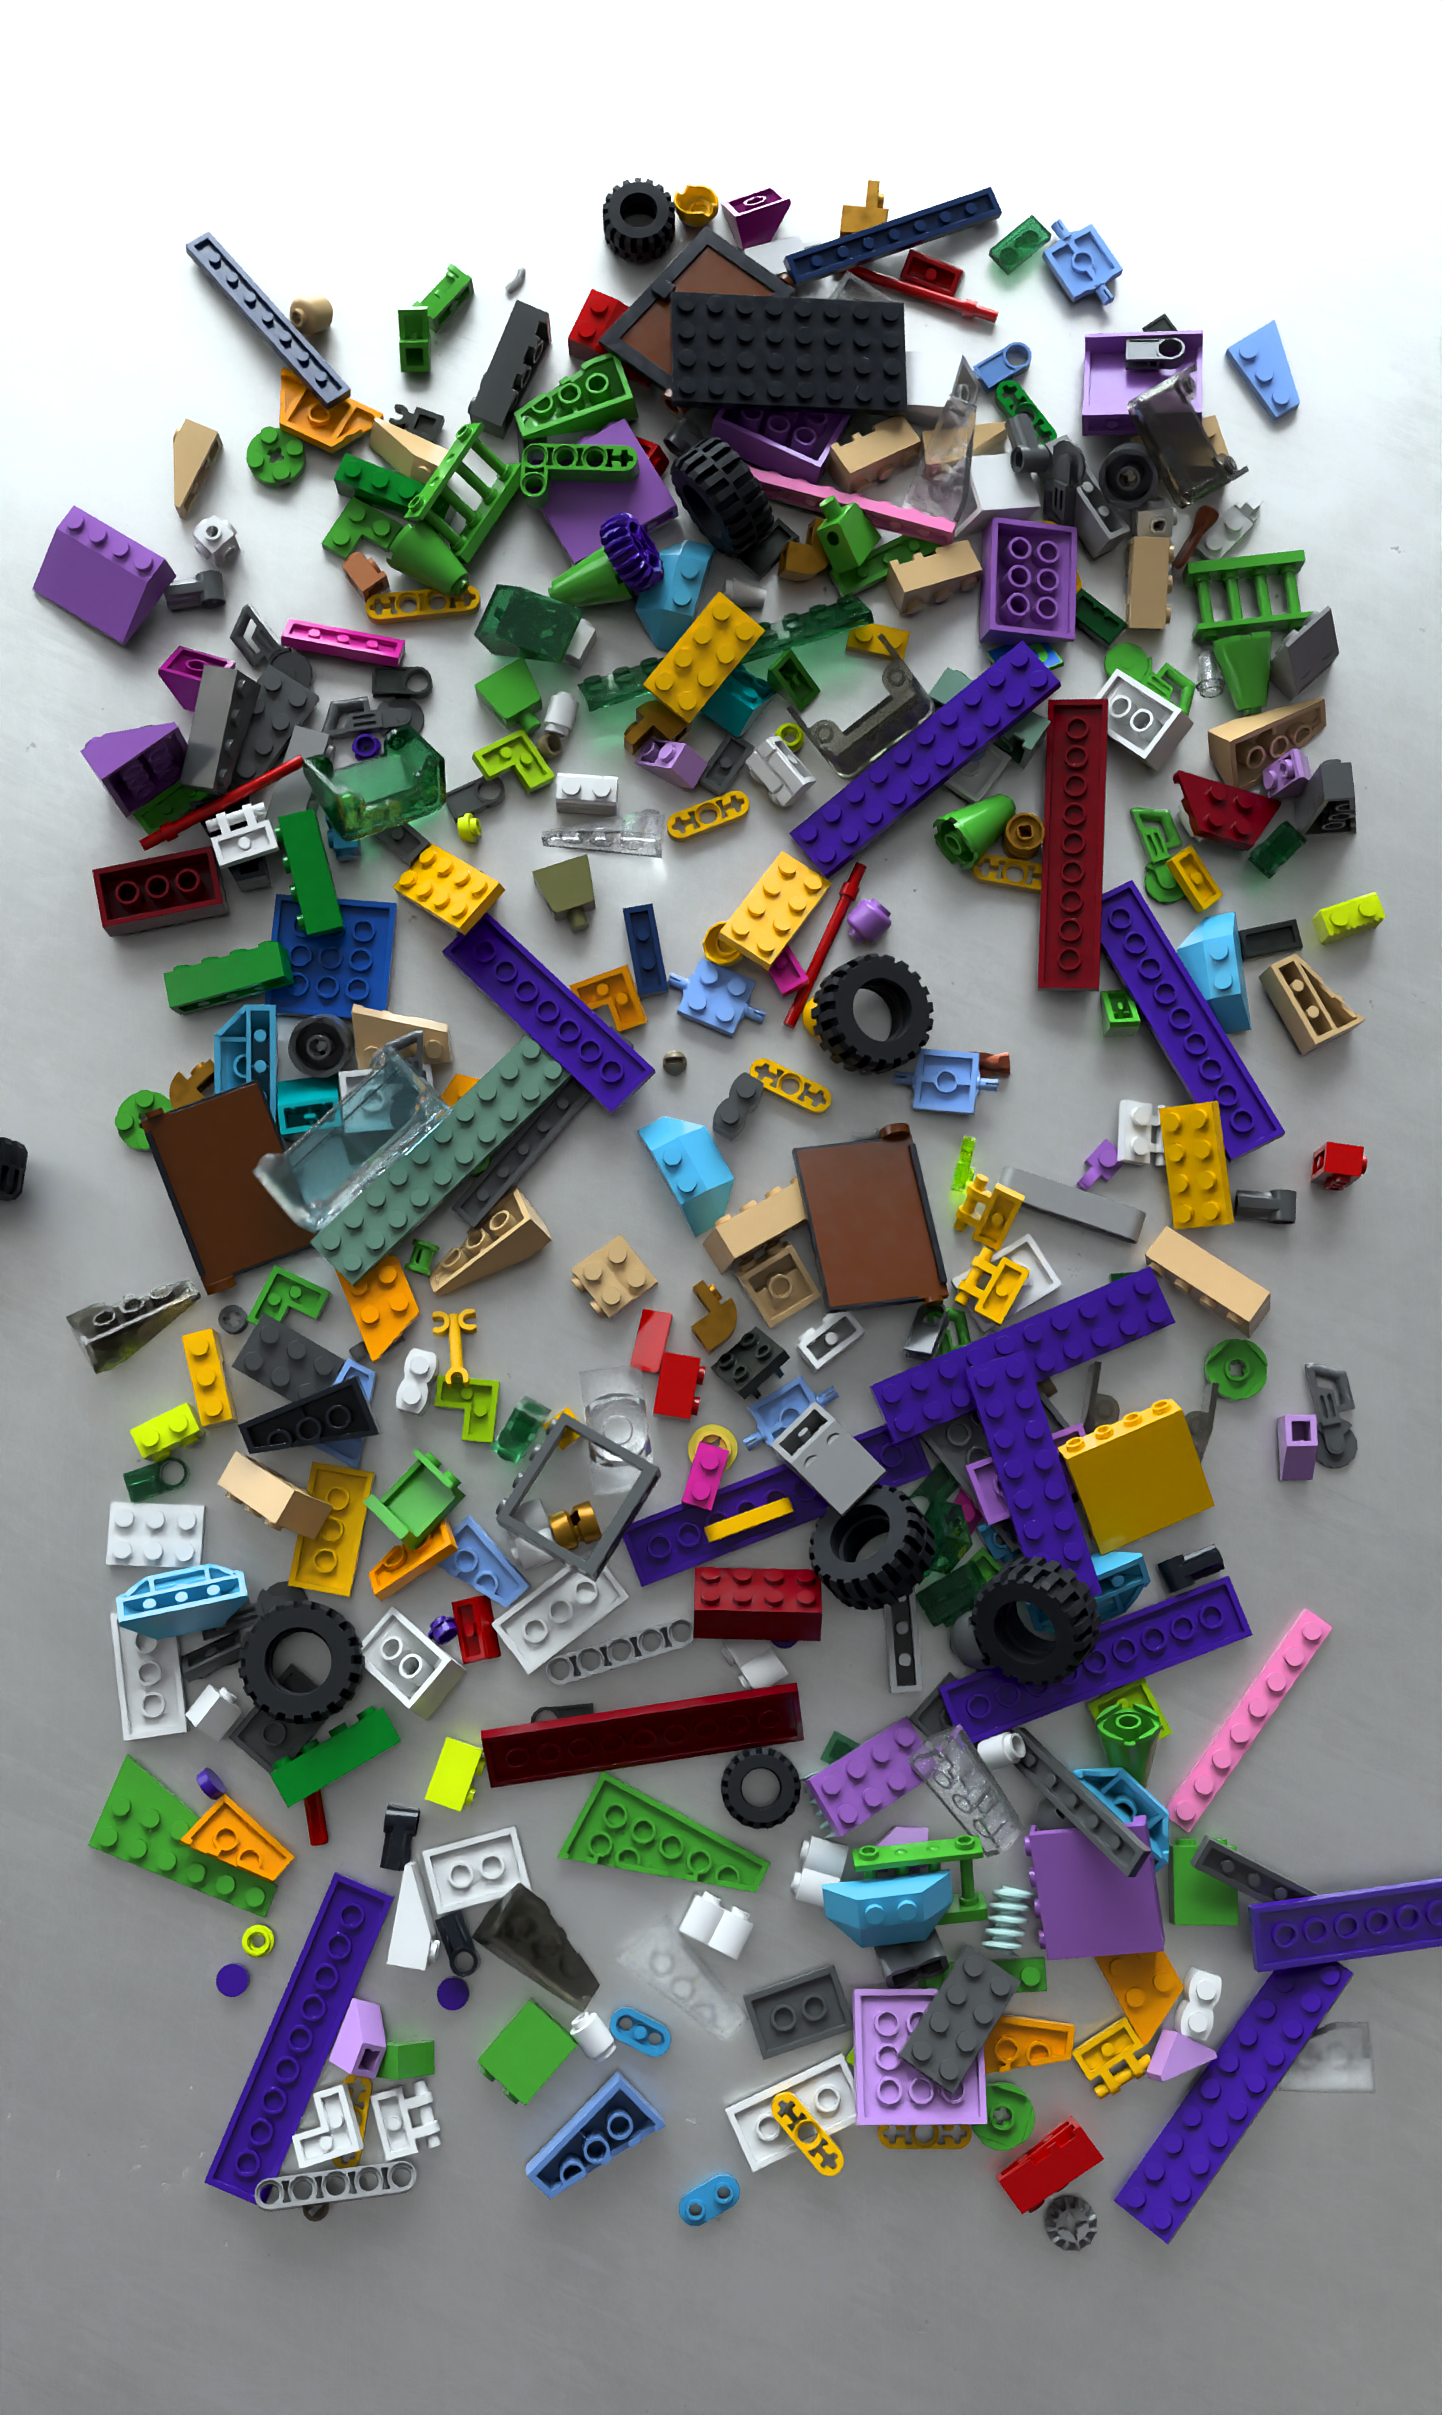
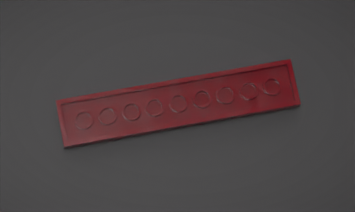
M1108 699L1048 700L1047 720L1051 721L1047 731L1045 836L1043 838L1038 991H1099Z
M797 1683L482 1730L481 1740L490 1787L495 1788L803 1741L804 1734Z

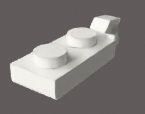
M1254 493L1244 505L1239 501L1234 506L1232 505L1202 535L1194 552L1203 560L1222 559L1252 529L1258 519L1254 514L1260 508L1263 500Z

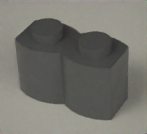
M746 1072L740 1074L730 1088L729 1097L720 1103L714 1113L713 1131L730 1141L739 1136L745 1127L747 1115L751 1114L761 1101L763 1082Z
M935 1928L924 1941L874 1946L876 1958L888 1989H900L913 1984L919 1979L931 1978L949 1969L947 1956Z

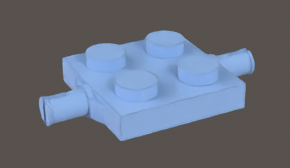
M1061 219L1057 222L1055 221L1051 228L1059 240L1055 245L1043 251V260L1073 303L1088 294L1096 293L1104 306L1108 305V303L1110 304L1114 300V296H1112L1106 285L1108 282L1121 276L1122 267L1092 224L1080 231L1069 232Z
M700 959L695 972L688 980L673 973L670 974L667 985L683 991V999L677 1010V1015L730 1037H733L738 1024L745 1017L762 1024L766 1015V1011L764 1012L750 1006V997L756 986L755 980L720 967L705 959Z
M921 1048L914 1072L895 1071L896 1077H894L895 1084L912 1085L914 1090L913 1109L919 1111L975 1115L976 1098L980 1090L998 1092L999 1079L981 1078L979 1072L980 1053Z
M799 1376L749 1406L748 1409L756 1421L758 1431L742 1439L745 1445L756 1439L746 1446L748 1451L764 1441L771 1447V1444L814 1401L824 1409V1405L839 1397L837 1392L826 1397L834 1392L835 1388L831 1386L817 1395L809 1389L803 1377Z

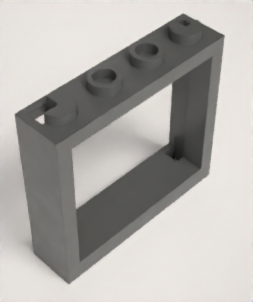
M562 1412L559 1419L554 1418L546 1430V1435L548 1436L542 1446L538 1444L532 1451L529 1458L531 1463L526 1471H521L515 1478L512 1485L515 1489L509 1498H503L495 1512L497 1514L496 1521L502 1528L596 1582L661 1477L659 1467ZM567 1429L642 1471L587 1561L512 1518Z

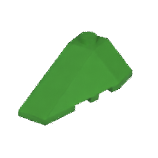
M611 353L590 359L582 364V369L570 378L567 376L559 381L560 385L548 393H541L514 412L523 440L601 429L612 421L618 422L625 418L627 422L638 418L635 401L621 361Z

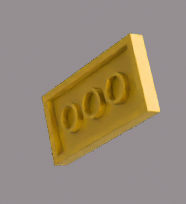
M719 591L642 686L689 725L763 635L765 629Z
M432 843L392 887L400 896L464 935L470 931L505 891L503 886L496 880Z
M781 851L721 929L717 938L768 971L828 892L832 882Z
M1218 1101L1158 1108L1174 1230L1233 1224L1234 1218Z
M312 1461L307 1491L310 1492L309 1496L327 1502L333 1508L315 1540L298 1533L287 1586L351 1597L368 1513V1507L363 1502L372 1492L374 1472Z

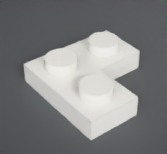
M347 2083L313 2094L321 2127L292 2136L300 2169L364 2148Z

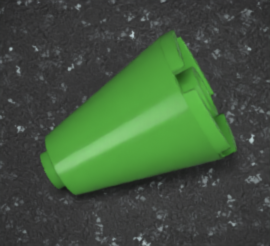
M425 519L419 521L420 523L415 526L410 523L407 524L396 536L389 548L393 555L391 559L386 558L388 565L449 597L461 596L469 587L468 572L435 528Z
M604 546L551 581L552 587L548 588L553 605L559 604L561 609L628 601L633 598L632 588L628 587L625 581L620 579L617 571H614L613 565L609 562V558L604 552Z
M1271 631L1253 632L1247 636L1235 635L1214 641L1212 643L1213 651L1237 712L1243 711L1244 716L1261 713V708L1267 706L1272 649Z
M997 794L940 816L933 823V828L937 826L938 833L934 835L939 849L952 864L958 861L963 865L960 869H971L1004 832L1009 820L1016 815L1015 803L1010 797Z
M1132 1703V1708H1122V1704H1115L1104 1709L1098 1715L1096 1725L1109 1768H1124L1146 1789L1161 1730L1159 1715L1150 1707Z

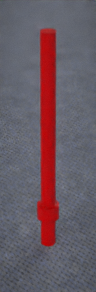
M859 266L840 272L962 312L961 316L970 319L977 317L996 323L999 314L998 311L977 305V301L968 298L964 301Z
M301 755L177 821L173 823L168 821L159 826L160 830L139 840L144 851L165 840L170 842L178 838L180 832L306 766Z
M855 863L848 881L844 882L840 889L839 895L841 897L806 972L810 983L798 990L783 1022L787 1027H795L851 901H855L860 891L858 886L867 868L862 863Z

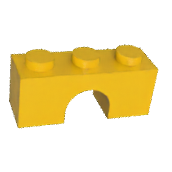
M210 1328L182 1335L202 1427L209 1430L237 1423L238 1418L232 1392L229 1391L224 1376L222 1363L225 1361L218 1332Z

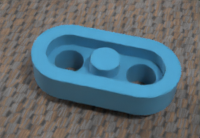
M630 2007L619 2008L611 2017L610 2030L619 2041L651 2057L661 2056L669 2049L671 2035L668 2028L662 2023ZM623 2018H629L632 2021V2027L623 2029L620 2026V2021ZM658 2033L661 2036V2041L658 2044L650 2043L648 2039L650 2034Z
M720 2173L685 2193L679 2203V2214L682 2220L688 2225L700 2226L733 2207L740 2195L737 2180L730 2174ZM721 2187L728 2188L730 2191L729 2196L726 2198L719 2197L717 2194L718 2189ZM692 2204H698L702 2210L699 2214L693 2215L690 2213L689 2207Z

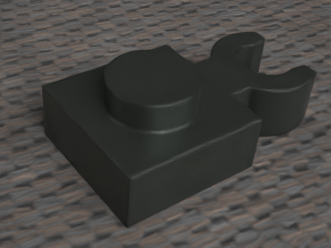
M395 404V412L403 415L400 420L390 418L389 423L401 429L406 428L408 432L436 444L445 422L444 416L420 407H416L414 414H412L404 405Z

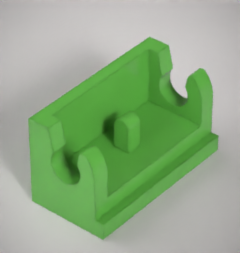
M452 264L447 268L446 276L421 303L416 301L412 305L413 307L428 306L429 328L435 333L441 329L474 293L472 278Z

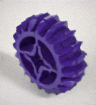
M621 512L608 518L600 526L601 530L599 532L604 552L607 554L609 562L613 565L614 571H617L620 579L624 580L628 587L642 593L655 587L663 579L664 568L663 561L659 557L660 553L657 551L655 543L651 540L650 534L645 531L643 525L639 524L638 519L633 518L629 513Z

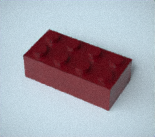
M212 846L92 870L102 927L110 937L229 913L221 869Z
M695 1567L693 1638L821 1641V1580L813 1570Z

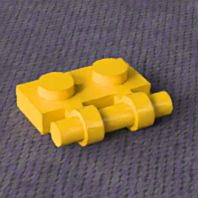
M977 1174L974 1182L970 1183L966 1190L967 1198L964 1204L958 1207L955 1214L957 1219L954 1223V1228L959 1231H965L967 1224L975 1227L976 1229L971 1238L999 1251L1025 1196L997 1183L993 1193L985 1189L988 1178L985 1175ZM978 1201L986 1205L982 1216L974 1211Z
M983 1247L979 1256H975L970 1264L972 1269L966 1280H961L957 1288L959 1292L954 1302L965 1307L970 1297L978 1300L973 1312L1001 1326L1030 1270L1004 1256L998 1266L989 1263L994 1252ZM983 1273L991 1276L984 1291L976 1287Z
M1122 2017L1072 2050L1073 2057L1089 2082L1099 2075L1104 2082L1094 2088L1100 2100L1110 2093L1114 2096L1121 2091V2086L1133 2078L1138 2080L1144 2076V2071L1147 2070L1151 2061L1148 2054L1138 2060L1133 2055L1143 2045L1125 2017ZM1124 2059L1128 2066L1112 2076L1109 2069Z

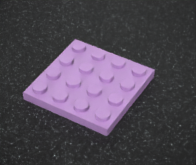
M938 1989L852 1990L856 2126L987 2124L984 2044L954 2094L948 2093L897 2056Z

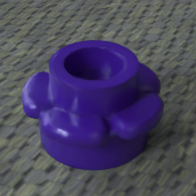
M370 734L359 735L352 744L355 758L360 762H373L380 755L381 743ZM368 746L370 749L365 751L364 747Z
M445 1616L436 1618L430 1624L431 1630L428 1633V1637L434 1639L438 1645L450 1642L459 1631L455 1625V1619L453 1617L446 1618Z

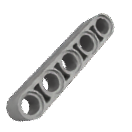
M1003 1167L998 1183L1025 1196L1020 1207L1132 1244L1138 1242L1146 1217L1145 1212L1014 1167Z
M676 1619L557 1656L548 1662L546 1676L553 1684L565 1685L684 1648L694 1640V1626L686 1619ZM678 1624H684L690 1629V1638L685 1642H677L672 1636L673 1628ZM649 1633L656 1634L660 1638V1646L654 1652L646 1651L642 1646L644 1636ZM618 1643H625L630 1648V1655L624 1661H617L612 1655V1649ZM588 1652H594L600 1658L599 1666L592 1671L586 1670L582 1665V1658ZM560 1661L565 1662L569 1667V1675L563 1680L556 1679L552 1674V1667Z
M396 2161L268 2178L262 2180L257 2185L254 2197L260 2209L273 2212L400 2195L412 2189L416 2181V2171L412 2164L406 2161ZM400 2168L407 2170L410 2174V2182L404 2187H398L392 2180L393 2172ZM365 2173H372L377 2177L378 2185L372 2191H365L360 2187L359 2179ZM333 2177H339L345 2183L344 2192L337 2196L329 2194L326 2189L328 2180ZM301 2181L309 2183L312 2187L311 2196L305 2200H299L293 2194L294 2186ZM267 2186H274L279 2191L278 2200L270 2205L263 2203L260 2199L262 2189Z

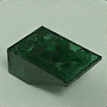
M497 584L474 636L494 655L517 658L523 656L524 659L562 663L584 611L519 586Z

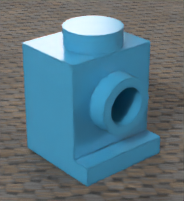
M356 813L325 815V820L329 827L327 831L329 848H334L336 859L339 861L353 860L354 856H362L359 820Z
M984 1523L975 1529L984 1547L995 1561L1001 1559L1005 1563L1019 1555L1017 1550L1011 1553L1006 1544L999 1545L996 1542L997 1533L993 1531L991 1525L986 1526ZM1004 1530L1007 1533V1535L1011 1538L1010 1533Z

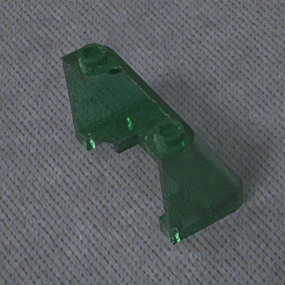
M409 724L396 728L387 734L384 740L383 754L333 770L332 761L325 755L319 754L302 759L303 773L335 832L344 841H356L439 811L446 802L445 760Z

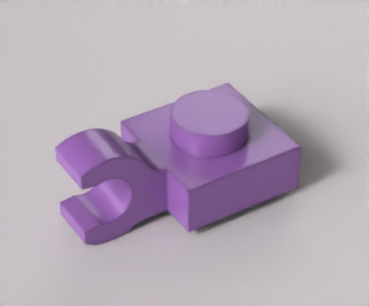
M1107 1139L1084 1162L1090 1169L1077 1183L1084 1191H1087L1099 1177L1107 1183L1125 1164V1162L1117 1161L1118 1149Z

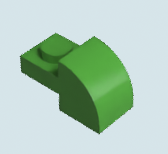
M428 306L398 307L401 372H430L431 335L429 334Z

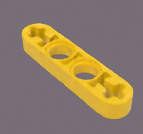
M469 585L461 596H454L456 608H452L450 597L432 588L372 595L368 598L365 609L368 619L372 623L384 625L470 616L480 609L481 599L478 590ZM465 595H470L472 599L469 606H465L463 602ZM435 597H442L446 600V605L440 610H434L430 607L431 600ZM406 600H412L417 604L416 609L411 613H405L400 609L401 604ZM391 602H395L397 614H393ZM377 604H382L384 608L381 615H377L375 612Z

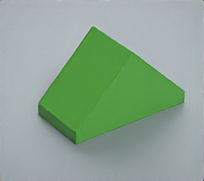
M787 648L768 668L767 683L800 712L821 691L790 648Z
M1126 990L1100 991L1103 1038L1134 1036L1140 1027L1141 1021L1136 1005Z
M434 2040L386 2042L387 2049L376 2077L401 2080L435 2074Z

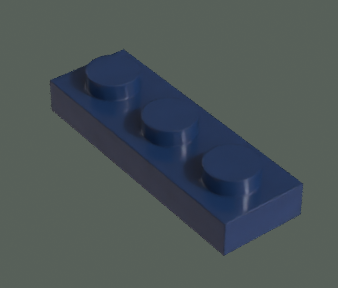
M653 904L623 908L639 998L668 993Z

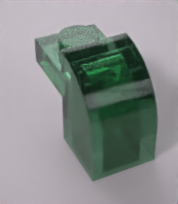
M1286 820L1264 842L1256 846L1250 853L1251 856L1248 860L1268 879H1271L1293 858L1308 840Z
M525 1395L515 1406L505 1427L494 1439L490 1450L496 1452L500 1458L517 1465L520 1460L523 1461L530 1451L552 1410Z

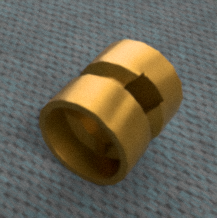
M1031 813L1014 815L1009 820L1002 837L1001 847L1004 854L1008 858L1029 861L1036 856L1045 836V828L1042 821Z
M589 1500L573 1506L570 1513L562 1510L548 1515L557 1544L568 1551L578 1548L581 1541L589 1544L600 1540L602 1537Z

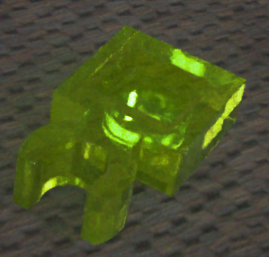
M964 1136L950 1190L963 1192L965 1186L972 1183L975 1168L970 1167L976 1138Z

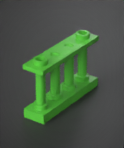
M481 422L465 424L457 431L455 436L457 439L421 493L410 501L408 505L409 510L404 516V519L408 522L425 519L450 543V550L461 564L469 563L519 488L521 480V463L504 464L478 439L485 428V425ZM470 449L477 453L497 473V480L492 487L489 488L462 462ZM454 472L460 475L481 496L482 502L477 510L473 511L446 485ZM439 495L466 519V526L461 534H457L431 509Z
M1304 550L1187 562L1182 573L1184 585L1193 584L1197 588L1202 623L1196 625L1192 633V640L1202 639V642H1213L1220 637L1246 635L1262 631L1289 630L1291 632L1295 629L1298 632L1304 626V620L1314 612H1301L1295 575L1300 572L1306 561ZM1280 574L1284 578L1289 614L1272 615L1266 578L1270 575ZM1251 578L1255 581L1260 617L1243 619L1237 583L1239 579ZM1222 581V583H1225L1231 620L1214 622L1208 587L1210 582Z
M960 1835L951 1839L879 1847L868 1845L860 1849L851 1850L855 1872L864 1871V1879L877 1878V1870L896 1868L897 1876L909 1874V1866L928 1864V1872L941 1870L942 1862L960 1861L962 1893L953 1895L952 1904L937 1925L988 1920L983 1892H975L972 1859L984 1858L979 1835Z

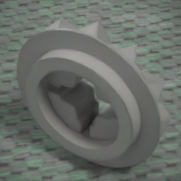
M1067 2196L1058 2199L1050 2206L1045 2218V2227L1049 2238L1056 2246L1065 2251H1080L1083 2247L1091 2244L1094 2235L1097 2233V2217L1092 2207L1085 2200L1075 2196ZM1067 2211H1070L1075 2220L1084 2221L1076 2226V2237L1073 2236L1068 2228H1058L1068 2222Z

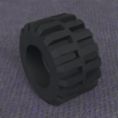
M635 178V182L632 183L629 182V179L625 180L622 187L616 185L612 188L613 194L608 193L605 198L606 203L603 204L605 240L607 244H610V249L614 253L619 251L620 258L625 260L627 257H631V262L636 263L638 259H643V262H649L651 256L657 259L661 256V250L666 252L669 249V242H673L675 232L674 202H671L669 192L664 193L662 185H653V180L647 179L646 182H641V178ZM634 214H645L654 221L645 227H633L628 225L625 219Z
M764 1747L746 1749L732 1758L724 1770L721 1779L723 1802L730 1815L744 1826H749L753 1829L773 1828L775 1825L785 1822L794 1813L797 1803L799 1804L801 1782L797 1769L785 1755L774 1749ZM754 1769H767L773 1772L779 1781L780 1790L778 1797L768 1806H753L743 1796L742 1782L745 1776Z

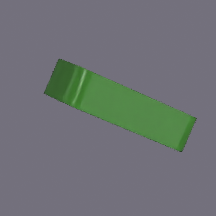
M530 444L522 453L520 486L524 501L531 508L538 509L544 507L550 499L551 481L632 482L638 477L640 472L637 453L633 448L625 445ZM537 458L544 460L540 465L534 466L530 464L532 460ZM565 459L573 461L569 466L560 465L561 461ZM594 460H601L603 462L598 467H591L589 465ZM533 487L542 488L537 494L529 493V490Z

